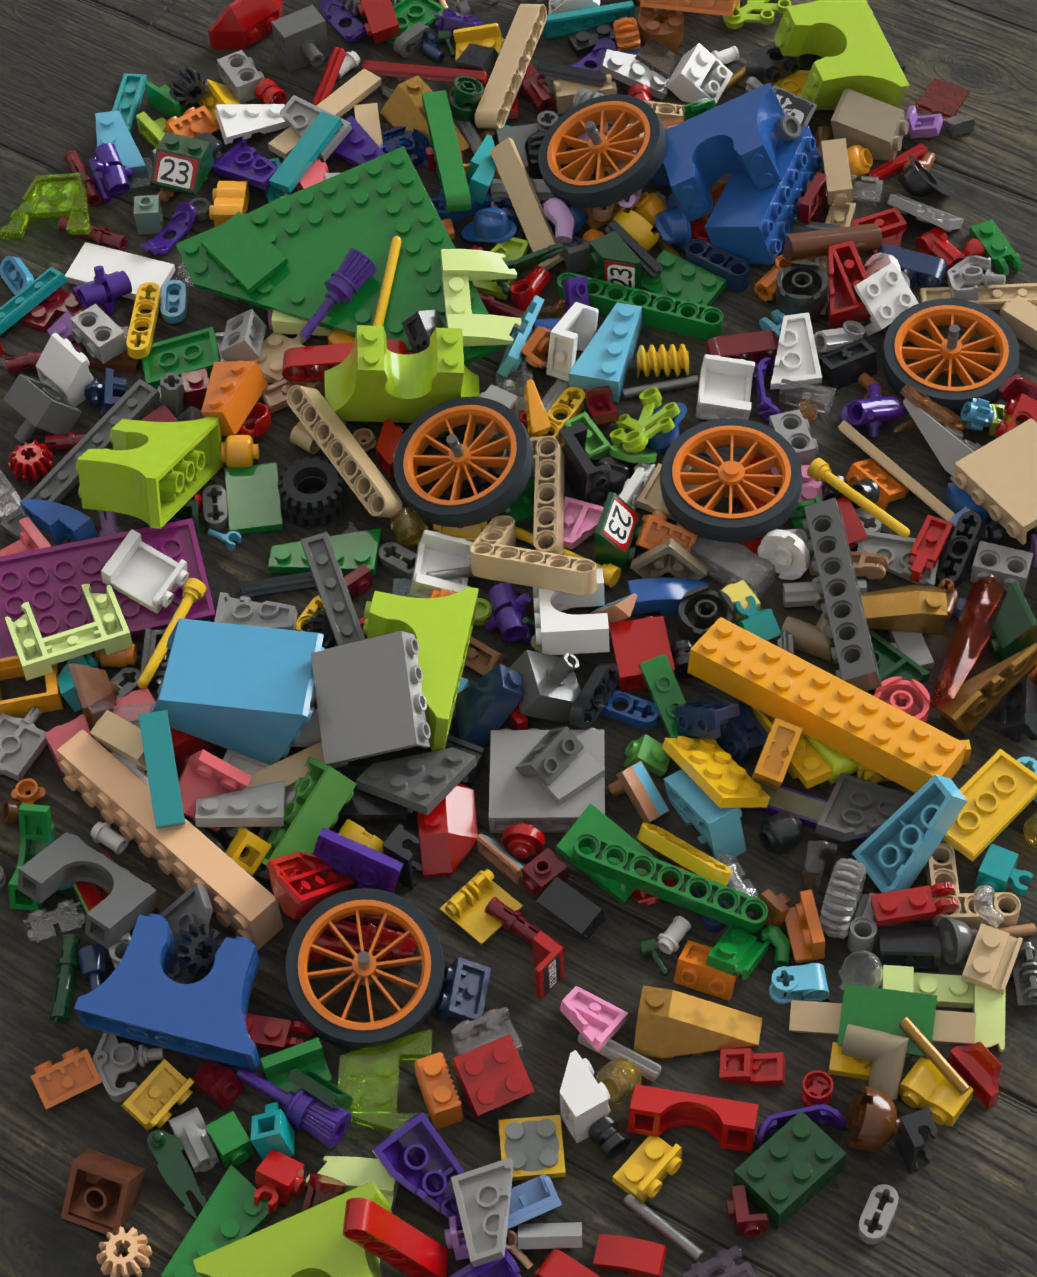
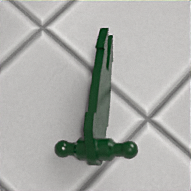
M562 242L549 245L544 249L527 254L516 260H509L505 264L509 269H515L518 275L557 256L564 251L562 248L564 245ZM508 279L492 280L498 286H501L502 292L505 295L511 293L510 286L507 283Z
M155 1130L149 1134L147 1145L158 1163L156 1168L167 1186L185 1206L183 1210L196 1220L197 1216L186 1192L190 1191L202 1208L206 1205L205 1195H201L192 1169L181 1152L185 1148L178 1137L162 1130Z

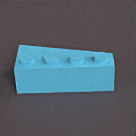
M616 303L568 373L569 387H579L585 392L587 389L609 386L611 388L612 401L619 402L642 328V306Z
M935 774L852 854L859 863L865 864L867 874L882 893L910 889L968 800L951 779Z

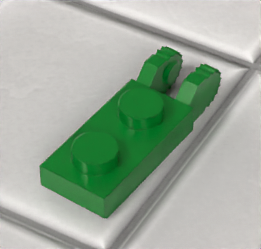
M993 220L970 226V236L981 242L985 251L984 256L991 258V266H994L1000 275L1009 274L1007 262L1016 272L1023 270L1021 258L1011 247Z

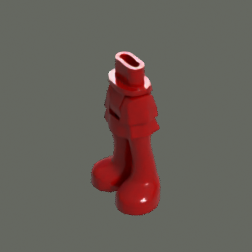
M339 920L333 924L341 935L359 938L357 924L344 920ZM369 923L368 926L360 925L364 951L369 952L379 926L377 927L372 923ZM329 927L314 944L334 953L351 956L338 938L329 936L334 934ZM384 927L373 956L403 935V932H396ZM409 937L378 962L391 961L393 957L394 960L412 958L415 949L414 940ZM346 940L357 954L361 952L360 942ZM311 951L310 963H322L326 956Z

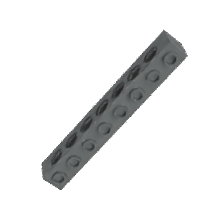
M832 498L805 506L806 518H803L802 522L806 534L811 536V539H807L810 554H815L816 558L811 563L815 576H820V581L816 582L820 598L824 597L825 603L821 604L824 618L830 621V625H826V631L830 642L834 641L835 647L831 648L834 663H839L840 669L836 670V676L863 691L882 687L845 525L837 500Z

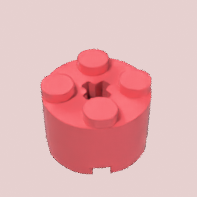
M896 676L882 681V687L876 688L874 693L876 698L927 723L930 696L927 689L920 682L911 679V681L902 680V677Z

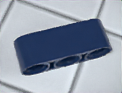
M691 239L686 243V261L726 279V289L730 291L743 292L748 288V262L702 239Z
M887 244L882 245L877 253L893 255L898 260L900 270L908 276L911 286L919 288L940 287L948 269V265L943 259Z

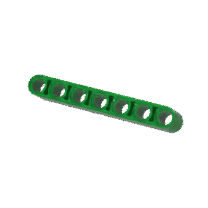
M446 90L422 93L424 114L446 212L449 214L472 210L471 197Z
M575 273L561 274L557 279L558 301L564 306H569V301H564L562 284H565V278L587 276ZM587 277L589 306L598 309V314L608 316L616 303L642 306V325L706 341L723 335L724 315L718 308Z
M582 833L575 839L572 859L577 866L728 926L742 929L747 933H757L765 923L768 908L758 898L591 833ZM581 847H589L593 853L583 854L579 849ZM611 857L617 858L621 864L611 865L607 859ZM637 868L645 869L648 875L639 876L634 870ZM664 879H671L676 883V886L667 887L662 881ZM699 890L703 893L704 897L695 898L691 895L690 891ZM727 901L732 908L723 909L719 906L718 902ZM750 911L755 912L760 919L751 920L747 917L746 913Z

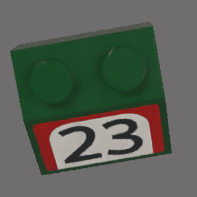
M166 132L156 149L150 182L151 186L196 196L214 164L211 142Z
M612 231L589 242V277L641 289V260L616 231Z
M613 492L608 494L595 531V563L600 565L611 563L621 568L622 572H627L630 562L637 555L635 544L642 529V526H640L641 515Z

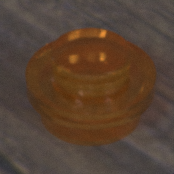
M807 398L806 401H800V412L803 419H807L810 425L812 419L816 420L817 404H813L811 398Z

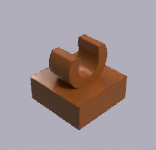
M768 889L761 893L759 897L768 908V915L764 924L767 927L775 925L781 928L790 909L787 904L791 903V899L784 893L776 896ZM753 912V914H754L758 919H760L759 916H758V914H756L755 912Z

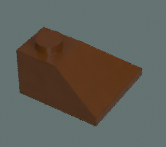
M72 663L68 665L89 731H91L106 710L115 713L118 708L115 697L120 694L115 679L109 681L106 670Z

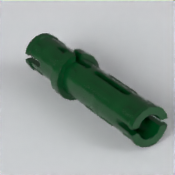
M73 934L62 936L60 955L55 964L57 977L50 1021L59 1024L69 1022L74 978L79 970L77 952L79 951L81 938Z

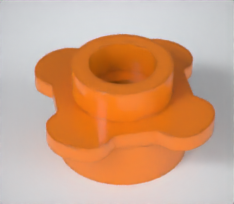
M32 778L19 781L11 792L14 800H19L24 804H34L46 794L45 789L38 787L37 782Z

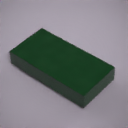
M291 1069L287 1078L331 1108H350L353 1098L345 1091L310 1069Z

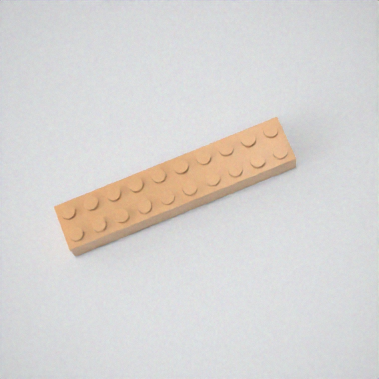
M85 730L79 731L57 749L60 759L58 765L65 774L63 778L65 784L72 791L78 790L82 794L84 801L91 808L96 806L100 810L102 817L109 824L115 823L124 837L129 841L133 839L147 858L152 856L158 861V866L166 875L172 874L176 877L177 883L185 892L196 883L205 885L213 911L223 926L228 927L230 925L236 931L237 936L250 939L256 945L257 950L283 928L278 901L274 895L188 820L185 819L186 824L156 829L150 787Z

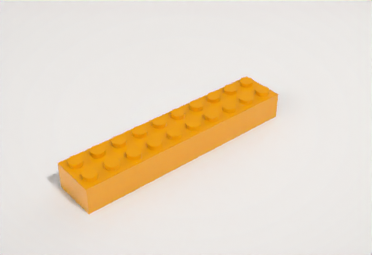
M722 617L690 649L688 673L773 718L803 728V734L915 793L935 774L952 779L962 766L967 746L964 742Z

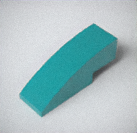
M488 134L470 161L466 174V179L470 181V197L480 204L485 202L496 169L495 162L489 151L495 145L492 136Z

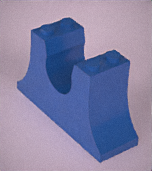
M767 83L664 131L667 142L666 153L659 170L652 180L655 185H664L672 188L690 222L713 212L714 200L710 194L711 188L720 177L727 173L745 171L751 183L758 191L781 181L775 161L776 145L779 140L776 123L786 114L771 83Z
M139 914L126 952L117 968L99 987L77 999L74 1009L83 1027L236 1068L244 1067L251 1072L257 1073L261 1061L256 1045L250 1038L247 1030L249 1000L261 964L256 945L245 937L236 936L235 939L226 937L215 954L212 970L205 978L192 984L177 983L167 977L168 970L174 961L173 953L175 951V945L173 944L175 939L169 923L164 917L157 914H149L148 916Z

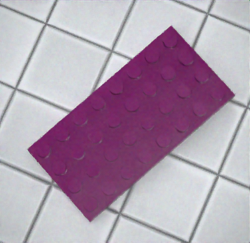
M193 519L166 523L161 529L146 527L134 530L141 534V541L178 563L182 559L186 561L189 573L188 578L198 579L205 584L207 589L202 599L192 604L185 619L200 621L215 619L216 613ZM130 531L1 556L0 659L17 656L5 617H10L13 622L18 620L25 614L21 609V605L25 602H29L42 638L93 623L94 621L81 585L90 584L91 593L106 594L107 584L102 581L101 570ZM177 586L167 608L162 607L158 614L112 588L130 635L144 634L146 628H151V630L166 629L183 599V586Z

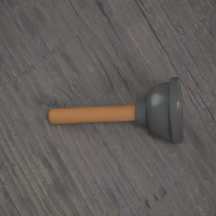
M944 917L938 924L941 955L949 965L958 964L960 960L970 954L978 931L975 928L970 929L963 921L955 920L952 917ZM1033 923L996 928L1010 933V936L1015 938L1035 935L1037 930Z

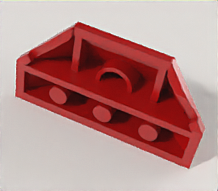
M236 0L229 4L218 17L215 24L211 25L208 29L211 48L247 49L273 32L271 22L282 18L283 0Z
M459 783L428 815L418 812L423 878L453 875L458 869L457 867L477 844L478 830L474 790L462 783Z
M303 852L285 855L270 860L266 864L274 897L281 905L283 912L294 920L304 917L324 899L347 891L357 882L348 874H339L315 855Z

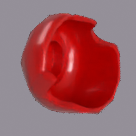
M256 403L254 410L249 413L236 435H250L253 440L266 435L271 427V416L267 405Z

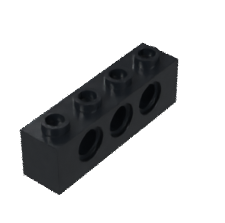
M774 41L748 54L745 73L750 77H755L763 85L775 83L796 73L798 70L813 65L815 61L823 57L815 54H803L799 57L783 56Z

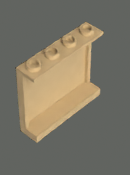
M1032 418L955 462L954 481L960 489H964L977 505H981L994 521H998L1006 529L1007 533L1012 538H1016L1022 545L1026 543L1027 531L1037 526V423Z

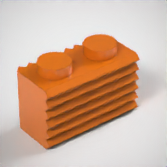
M439 1052L416 1060L414 1062L416 1078L435 1129L461 1122L463 1119L462 1102L460 1101V1096H458L454 1080H452V1075H450L444 1054Z

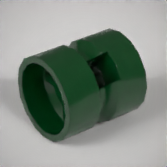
M469 76L455 78L451 95L448 99L453 119L463 122L474 120L476 109L484 90L480 81Z

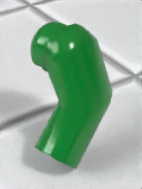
M775 925L763 928L760 933L762 941H769L775 947L774 965L777 967H788L790 940Z

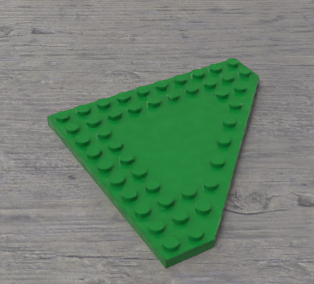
M404 146L244 214L288 260L284 267L252 293H249L201 244V241L221 225L176 244L196 289L210 290L222 297L235 301L239 299L268 311L272 309L297 319L308 321L326 299L325 295L328 291L324 283L330 279L333 272H337L349 250L353 248L362 252L373 261L377 271L358 289V293L352 297V301L349 304L340 302L338 305H334L318 325L333 331L335 329L344 331L348 335L355 337L357 325L373 326L391 241L393 237L399 236L402 243L383 324L386 340H401L406 343L407 351L414 352L402 322L418 311L437 309L446 328L440 261L441 249L456 248ZM469 281L472 314L489 315L473 282ZM504 345L463 347L464 365L504 349Z

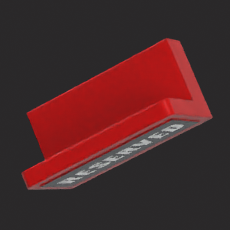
M540 930L532 939L536 996L542 1000L564 977V953L562 946Z

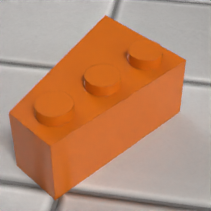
M240 360L214 362L201 413L204 418L209 416L220 418L221 436L236 435L268 385L257 362Z

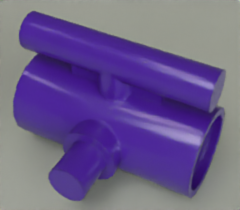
M105 143L99 145L94 150L95 158L89 159L88 163L103 203H108L112 200L111 196H120L129 191L130 184L127 178L132 177L133 171L122 165L114 144Z
M103 266L94 267V280L72 288V292L75 297H78L80 304L85 310L96 304L97 306L101 305L104 307L106 315H111L115 313V299L131 293L132 285L125 271L105 274Z
M869 384V394H866V399L851 401L846 411L847 418L852 424H866L869 437H879V427L882 426V422L896 420L899 416L910 414L905 405H901L896 397H882L879 394V384Z
M508 583L493 586L488 594L494 613L490 616V620L484 624L485 628L489 632L499 628L502 639L507 642H515L523 638L524 643H531V638L533 637L531 628L522 622V619L527 617L525 605L531 602V598L527 593L522 595L515 594L513 586Z

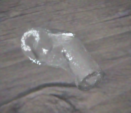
M989 885L978 886L973 894L974 911L993 927L997 928L1001 925L1005 916L993 908L992 896L995 895L994 889Z

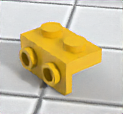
M164 1059L121 1106L147 1131L155 1125L161 1128L172 1116L169 1109L175 1103L180 1106L192 1094L189 1087L194 1081L191 1078H184Z

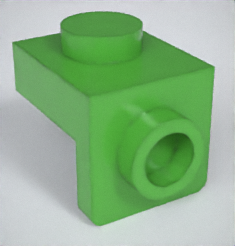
M644 734L636 741L632 740L625 750L627 757L624 766L629 768L642 761L646 770L661 777L666 773L671 757L662 749V743Z

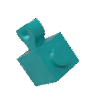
M752 595L745 597L748 603L746 609L742 608L740 601L733 602L734 611L744 616V618L733 622V624L766 641L781 635L772 610L761 609L758 611L756 600Z
M991 843L978 871L975 886L980 887L987 893L1005 892L1008 884H1010L1016 894L1026 896L1028 887L1019 882L1025 881L1031 884L1033 874L1025 870L1016 869L1019 854Z
M278 1102L266 1104L265 1113L252 1116L251 1142L262 1160L265 1159L272 1149L288 1157L294 1156L295 1131L287 1120L284 1111L282 1112L279 1109Z

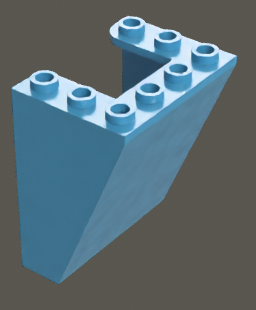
M179 618L168 638L166 647L171 649L164 679L157 691L158 699L155 705L151 706L150 712L167 710L171 728L272 765L278 762L281 757H287L291 742L298 740L302 725H307L311 719L313 709L309 707L316 695L311 653L325 649L322 647L324 635L314 632Z

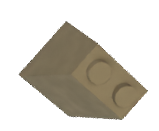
M844 89L831 119L834 139L846 138L847 148L854 145H861L867 148L873 160L894 161L897 151L901 150L903 136L907 135L909 129L908 120H905L904 110L851 89Z

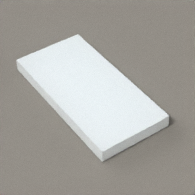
M85 242L65 277L68 280L67 283L82 285L94 280V267L103 266L105 274L123 270L130 279L132 292L122 297L136 300L139 286L146 282L158 284L161 293L162 286L170 281L174 274L175 265ZM148 294L146 299L150 300V294Z

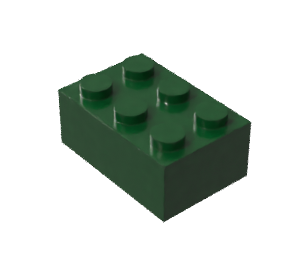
M800 1111L734 1170L733 1186L745 1185L747 1200L761 1214L767 1213L769 1222L779 1229L844 1170L847 1153L809 1117Z

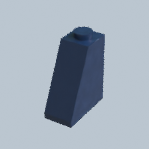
M499 664L458 693L455 708L459 739L483 748L487 746L491 740V730H499L524 697L522 678L519 672Z

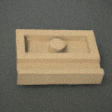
M981 923L961 980L988 990L994 989L1003 995L1023 938L1012 937L1010 933Z

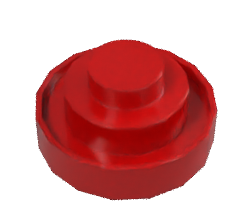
M529 824L511 825L503 831L502 844L514 857L527 859L543 851L545 836L541 831Z

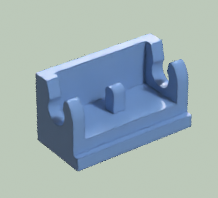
M543 1174L511 1188L507 1229L562 1205L549 1176Z

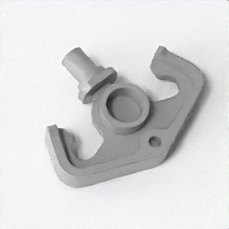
M970 255L947 271L948 286L953 299L977 301L978 286L984 283V287L989 288L993 284L1005 285L1006 275L991 272L990 257Z
M104 1032L93 1056V1062L111 1100L123 1102L138 1087L135 1082H128L125 1087L117 1088L116 1082L121 1073L132 1071L138 1063H140L141 1067H146V1064L150 1061L164 1059V1049L161 1047L148 1049L144 1044H140L138 1051L130 1044H119L116 1035Z

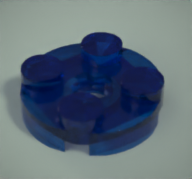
M404 126L393 127L385 132L381 143V149L385 154L404 146L409 147L405 148L414 166L420 165L427 160L426 148H429V141L422 132L416 129L411 132L406 130Z

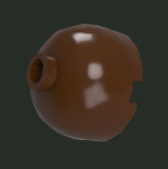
M860 1086L859 1090L862 1091L861 1096L854 1095L848 1111L845 1129L851 1130V1139L845 1137V1142L851 1148L874 1151L888 1144L892 1136H897L900 1118L897 1117V1109L892 1099L886 1093L871 1087Z

